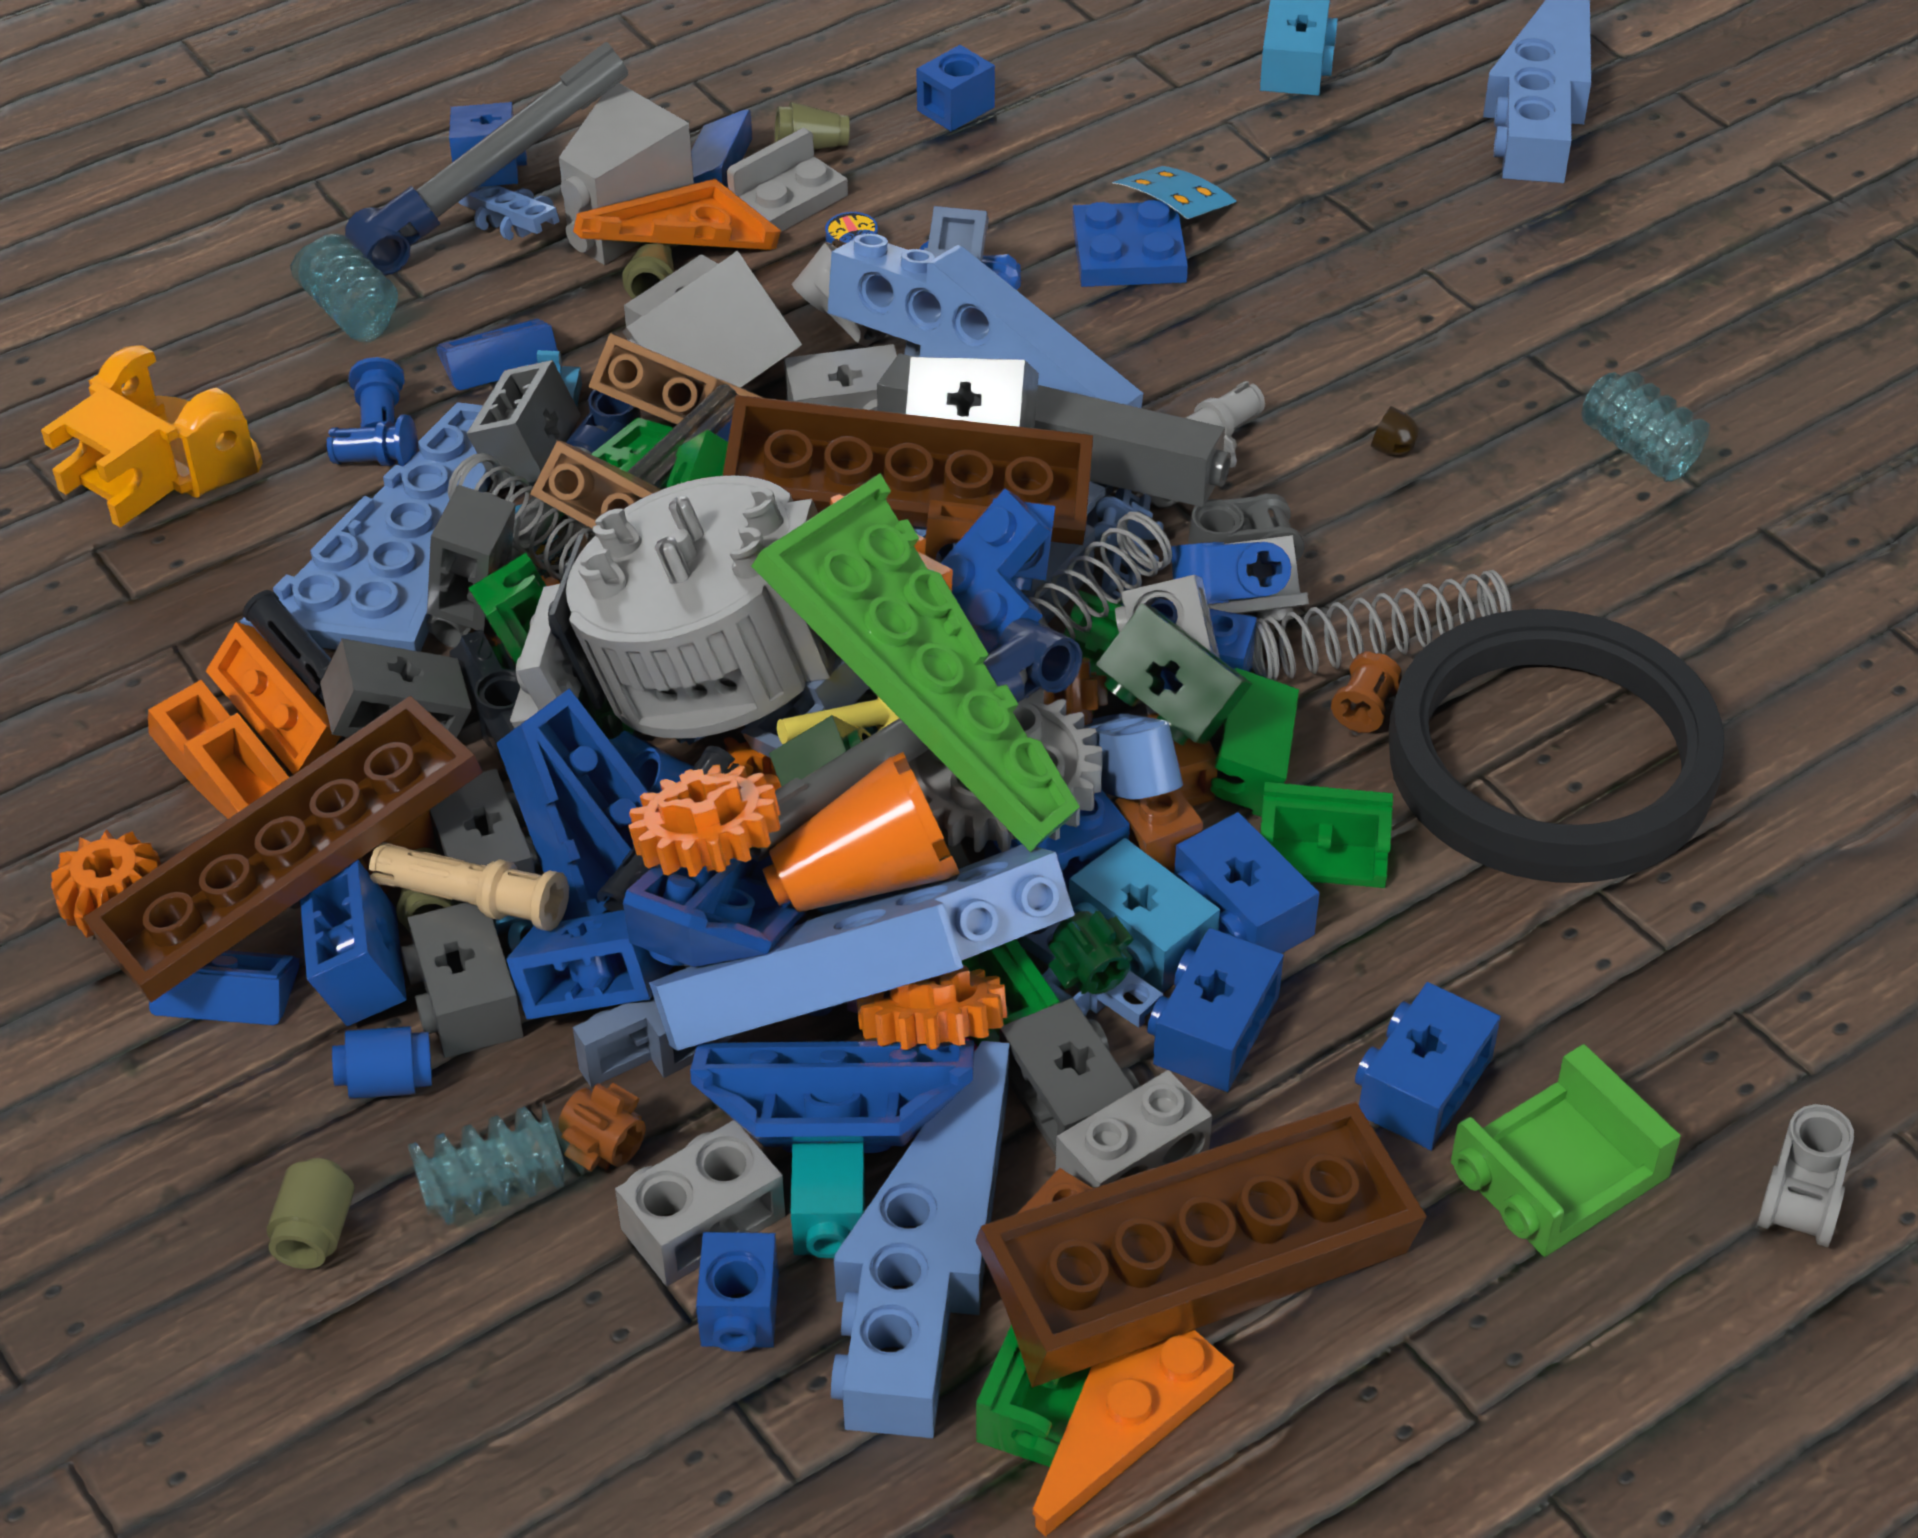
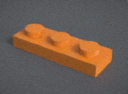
M235 622L206 669V673L294 775L334 748L341 736L332 735L325 707L253 626Z

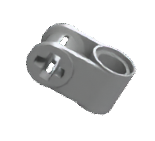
M1814 1104L1804 1106L1795 1112L1789 1123L1777 1165L1773 1166L1757 1226L1768 1229L1774 1223L1813 1235L1818 1245L1829 1246L1845 1192V1186L1842 1185L1854 1141V1129L1849 1119L1839 1110L1826 1105Z

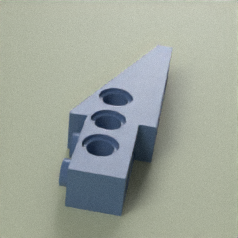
M1545 0L1489 72L1483 118H1494V127H1496L1494 157L1503 158L1502 179L1564 183L1571 146V124L1584 125L1591 87L1590 0Z
M860 234L852 241L831 252L829 314L921 345L920 357L1026 360L1039 373L1038 385L1142 408V391L963 246L956 245L935 258L934 254L926 250H907L889 244L888 240L881 235Z
M1022 844L958 869L960 873L948 880L871 896L796 925L785 934L768 954L696 967L690 966L649 982L670 1047L677 1051L953 972L964 968L962 960L1075 916L1056 852L1036 847L1030 852Z
M982 1041L974 1052L973 1081L922 1127L835 1254L836 1302H843L842 1336H851L848 1355H835L831 1379V1399L843 1400L845 1430L924 1438L934 1437L950 1313L980 1314L986 1262L975 1240L980 1226L992 1221L1009 1090L1010 1043ZM914 1226V1227H916V1228L905 1229V1228H902V1227ZM894 1286H907L908 1288H906V1289H897V1290H896V1289H893V1288H891V1287H894ZM885 1347H897L901 1349L896 1352L880 1351Z

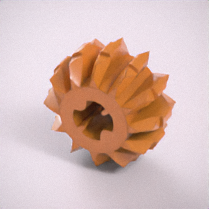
M106 829L100 840L90 842L80 837L78 851L59 853L60 864L58 865L59 868L51 873V888L60 916L66 920L68 926H77L86 938L93 936V932L83 917L161 865L159 855L153 849L151 843H141L132 831L115 839Z

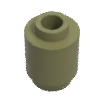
M312 1158L292 1164L286 1170L266 1230L270 1239L269 1251L274 1258L283 1264L299 1269L317 1268L324 1263L326 1256H329L336 1250L355 1191L353 1181L338 1164L323 1158Z

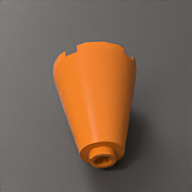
M904 752L886 759L769 850L773 864L762 869L778 905L780 906L791 901L797 912L940 882L960 873L953 856L947 857L951 854L945 844L942 832L908 764Z

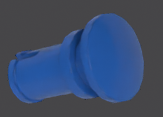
M380 357L366 358L358 361L351 367L348 376L350 387L354 390L355 400L360 406V428L376 427L379 421H390L395 426L394 406L399 401V391L405 383L403 369L392 360Z
M407 414L400 415L395 426L390 421H379L376 427L344 429L335 427L329 430L330 437H327L328 456L333 464L378 461L381 466H393L397 460L400 466H404L419 450L417 429L414 420Z

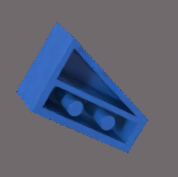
M569 688L496 743L543 872L545 873L549 870L560 872L568 880L569 899L561 921L602 914L607 910L603 906L605 902L599 901L597 898V893L608 879L612 877L634 846L628 826L632 824L629 812L630 809L642 807L640 796L643 793H649Z

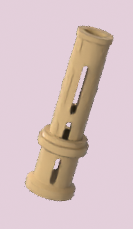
M382 842L374 849L369 864V870L383 872H373L370 875V879L375 884L396 886L445 899L467 902L478 906V909L488 918L501 920L507 915L531 920L536 929L552 931L558 926L564 916L569 899L568 880L563 873L549 870L543 875L520 871L514 862L506 860L492 861L487 866L464 862V860L419 852Z

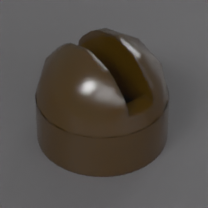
M1390 406L1374 434L1371 447L1388 455L1399 456L1407 454L1414 448L1419 429L1415 421L1407 413Z

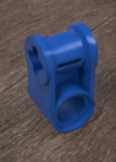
M1224 542L1171 546L1173 579L1191 575L1202 577L1208 604L1229 603V600L1252 599L1277 594L1286 586L1291 576L1292 567L1289 556L1281 547L1274 543L1224 544ZM1257 554H1259L1262 564H1271L1272 575L1262 578L1261 587L1258 577L1248 576L1246 571L1247 565L1257 561Z

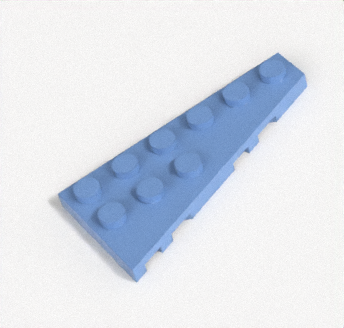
M457 402L418 441L419 451L404 466L395 464L383 476L385 486L373 498L364 496L310 550L312 559L295 577L286 574L273 587L282 604L311 634L321 648L337 649L343 638L421 651L428 634L426 621L431 616L427 614L431 535L449 502L448 486L454 470L463 460L473 454H477L466 433L483 405ZM482 462L470 470L462 486L475 489L478 481L487 473ZM490 476L485 479L478 491H487L491 482ZM245 618L240 621L241 624L253 626Z

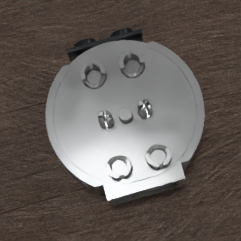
M749 476L707 477L665 488L636 501L624 509H613L603 513L595 521L597 525L593 526L595 536L590 542H588L584 533L578 534L569 561L564 565L563 577L555 599L549 605L548 621L553 635L557 639H561L573 664V676L577 677L582 686H584L594 709H601L606 695L614 714L625 725L638 732L661 738H697L719 734L747 725L774 712L804 691L806 682L830 679L836 653L751 567L764 548L818 514L813 499L793 501L791 494L782 487L760 478Z

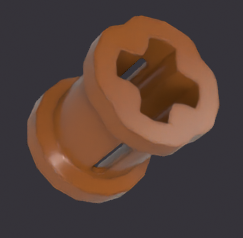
M1363 652L1358 654L1352 661L1349 668L1351 678L1346 686L1339 688L1331 702V710L1340 724L1348 729L1359 733H1370L1377 730L1385 720V704L1388 698L1397 694L1402 680V670L1393 659L1385 654ZM1381 674L1385 676L1383 682L1379 681ZM1352 702L1356 704L1354 710L1350 708Z

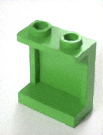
M1583 1044L1563 1056L1558 1082L1483 1128L1472 1117H1468L1457 1125L1450 1163L1454 1166L1458 1177L1468 1188L1474 1191L1478 1190L1501 1213L1502 1219L1509 1230L1517 1237L1527 1239L1545 1258L1669 1178L1681 1135Z

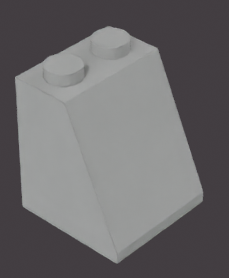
M620 83L602 95L559 156L562 181L561 192L564 197L567 222L566 235L569 244L577 251L587 254L605 266L642 243L581 239L573 232L576 215L580 212L694 184L688 122Z
M738 251L623 330L628 341L740 388L802 345Z

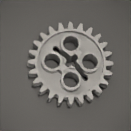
M1039 689L1028 698L1020 701L1013 713L1027 737L1041 741L1079 804L1080 808L1065 823L1066 825L1077 827L1080 825V810L1092 811L1094 808V793L1101 792L1102 747L1096 746L1097 731L1095 728L1084 729V714L1082 712L1066 716V700L1063 698L1054 701L1048 706L1045 705L1044 690ZM930 749L908 763L940 830H948L949 846H955L966 836L973 838L975 852H981L988 840H996L1002 852L1010 849L1011 839L1017 838ZM1060 828L1056 830L1051 836H1049V838L1053 840L1059 839Z

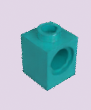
M863 1142L792 1144L791 1225L794 1255L834 1258L838 1249L865 1212Z

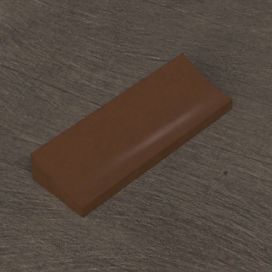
M736 395L723 476H749L770 481L790 493L793 501L813 499L817 512L820 513L830 506L831 497L838 494L846 496L881 473L891 490L886 500L899 521L908 519L912 526L927 528L930 500L989 507L993 503V498H997L1006 488L1023 502L1055 506L1051 542L1083 545L1086 531L1093 435Z
M410 695L83 918L110 960L133 981L152 1003L483 772L475 755Z
M1354 1101L982 1225L975 1242L989 1268L1007 1311L1031 1387L1033 1388L1407 1253L1427 1216L1361 1108Z

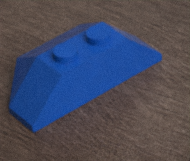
M770 855L760 862L752 858L747 862L732 858L730 859L731 865L726 866L725 871L719 873L716 870L707 871L706 866H704L696 877H689L687 867H681L669 876L663 875L661 864L648 870L626 890L623 901L629 942L631 944L649 950L650 955L662 963L674 966L687 964L692 967L768 954L806 911L797 912L791 901L780 906L778 905L762 870L773 864Z
M965 1040V1045L960 1046L951 1042H943L934 1050H929L926 1044H917L909 1050H901L900 1042L880 1046L877 1041L703 1043L696 1047L690 1069L691 1083L738 1123L763 1147H782L784 1151L792 1153V1144L863 1142L864 1153H879L888 1150L891 1146H905L927 1122L933 1119L973 1081L974 1040Z

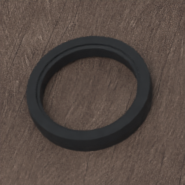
M1555 609L1513 610L1483 616L1458 625L1433 640L1415 657L1400 682L1390 715V765L1398 790L1411 812L1433 835L1469 859L1489 868L1532 880L1556 883L1598 882L1624 877L1658 864L1678 851L1698 831L1706 818L1720 784L1724 756V731L1717 705L1698 675L1681 658L1654 639L1620 623L1589 614ZM1521 665H1551L1582 670L1621 685L1654 709L1668 726L1676 741L1681 760V773L1664 795L1644 809L1628 816L1606 822L1579 825L1541 822L1497 808L1480 799L1459 783L1446 769L1436 753L1429 732V721L1441 701L1453 690L1484 673Z

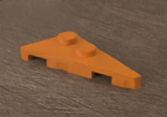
M712 179L577 213L573 232L581 239L772 250L777 248L781 230L717 179Z
M1191 1330L1092 1366L1033 1507L1035 1527L1045 1537L1227 1386L1233 1380L1234 1364L1196 1330Z

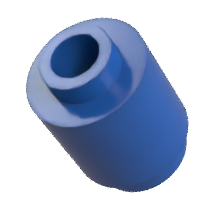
M411 1026L345 1031V1045L332 1046L334 1087L347 1086L349 1099L413 1095L415 1094V1087L432 1086L429 1032L412 1033Z

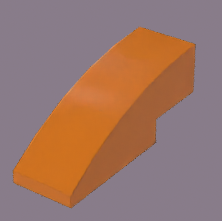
M202 680L148 709L149 735L190 783L227 819L289 778L238 712L230 716Z

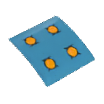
M1160 166L1112 182L1147 193L1168 204L1186 219L1236 203V200L1231 195L1209 181L1189 172L1166 166Z

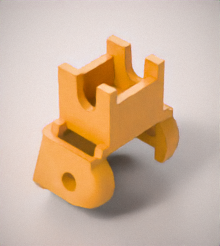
M143 345L127 346L113 353L102 365L99 373L89 380L90 397L41 429L45 445L51 449H55L73 437L80 440L76 451L52 469L58 490L67 495L78 486L83 485L108 500L107 505L112 523L120 528L173 490L199 498L209 491L258 473L263 464L257 444L250 437L247 421L238 403L229 394L218 388H211L197 394L190 401L178 397L155 396L148 367L156 362L154 352Z

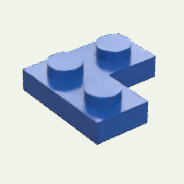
M1006 488L941 562V564L953 569L952 594L988 653L997 648L1000 636L1013 621L1020 618H1030L1038 622L1043 616L1012 582L1011 578L1051 534V530L1018 496Z

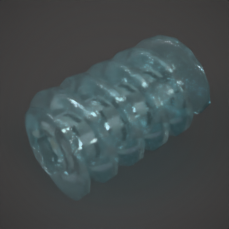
M338 233L326 234L316 239L313 243L304 246L295 255L290 265L292 277L351 339L359 342H370L383 334L390 324L391 316L397 306V288L346 236Z
M1636 371L1628 372L1621 378L1616 372L1608 373L1598 379L1590 389L1583 403L1581 413L1585 424L1593 429H1598L1601 436L1609 441H1614L1616 447L1625 453H1630L1631 457L1638 463L1647 465L1648 470L1658 477H1663L1664 482H1673L1681 478L1691 468L1699 457L1710 433L1709 423L1702 418L1693 420V412L1685 406L1677 408V402L1669 395L1661 396L1660 388L1653 383L1644 384V377Z
M544 1103L542 1104V1119L539 1123L525 1106L518 1108L515 1114V1130L512 1132L498 1115L489 1118L487 1140H483L471 1124L463 1126L461 1129L460 1149H456L444 1133L438 1134L434 1137L432 1158H428L416 1142L407 1145L427 1213L429 1215V1210L435 1208L447 1225L456 1222L457 1201L461 1199L475 1216L482 1214L484 1192L489 1190L502 1207L510 1205L511 1183L516 1181L530 1198L537 1196L538 1174L543 1172L557 1189L564 1187V1162L549 1113Z

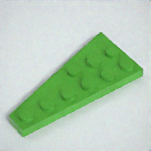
M880 473L764 548L751 567L991 813L1032 852L1064 825L1080 806L1041 741L1027 737L1013 713L1019 705L1007 685H996L984 664V661L989 656L988 652L942 575L927 569L914 547L919 537L908 519L901 521L897 519L886 500L891 490Z

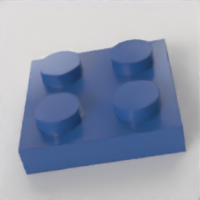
M1148 200L1143 203L1110 204L1096 202L1090 205H1073L1072 223L1081 287L1187 283L1188 265L1179 212L1168 204L1158 200Z

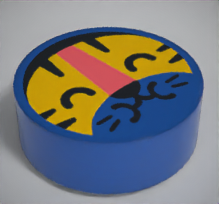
M860 212L837 214L826 223V242L832 243L835 239H839L848 243L860 234L878 235L877 222L871 216Z

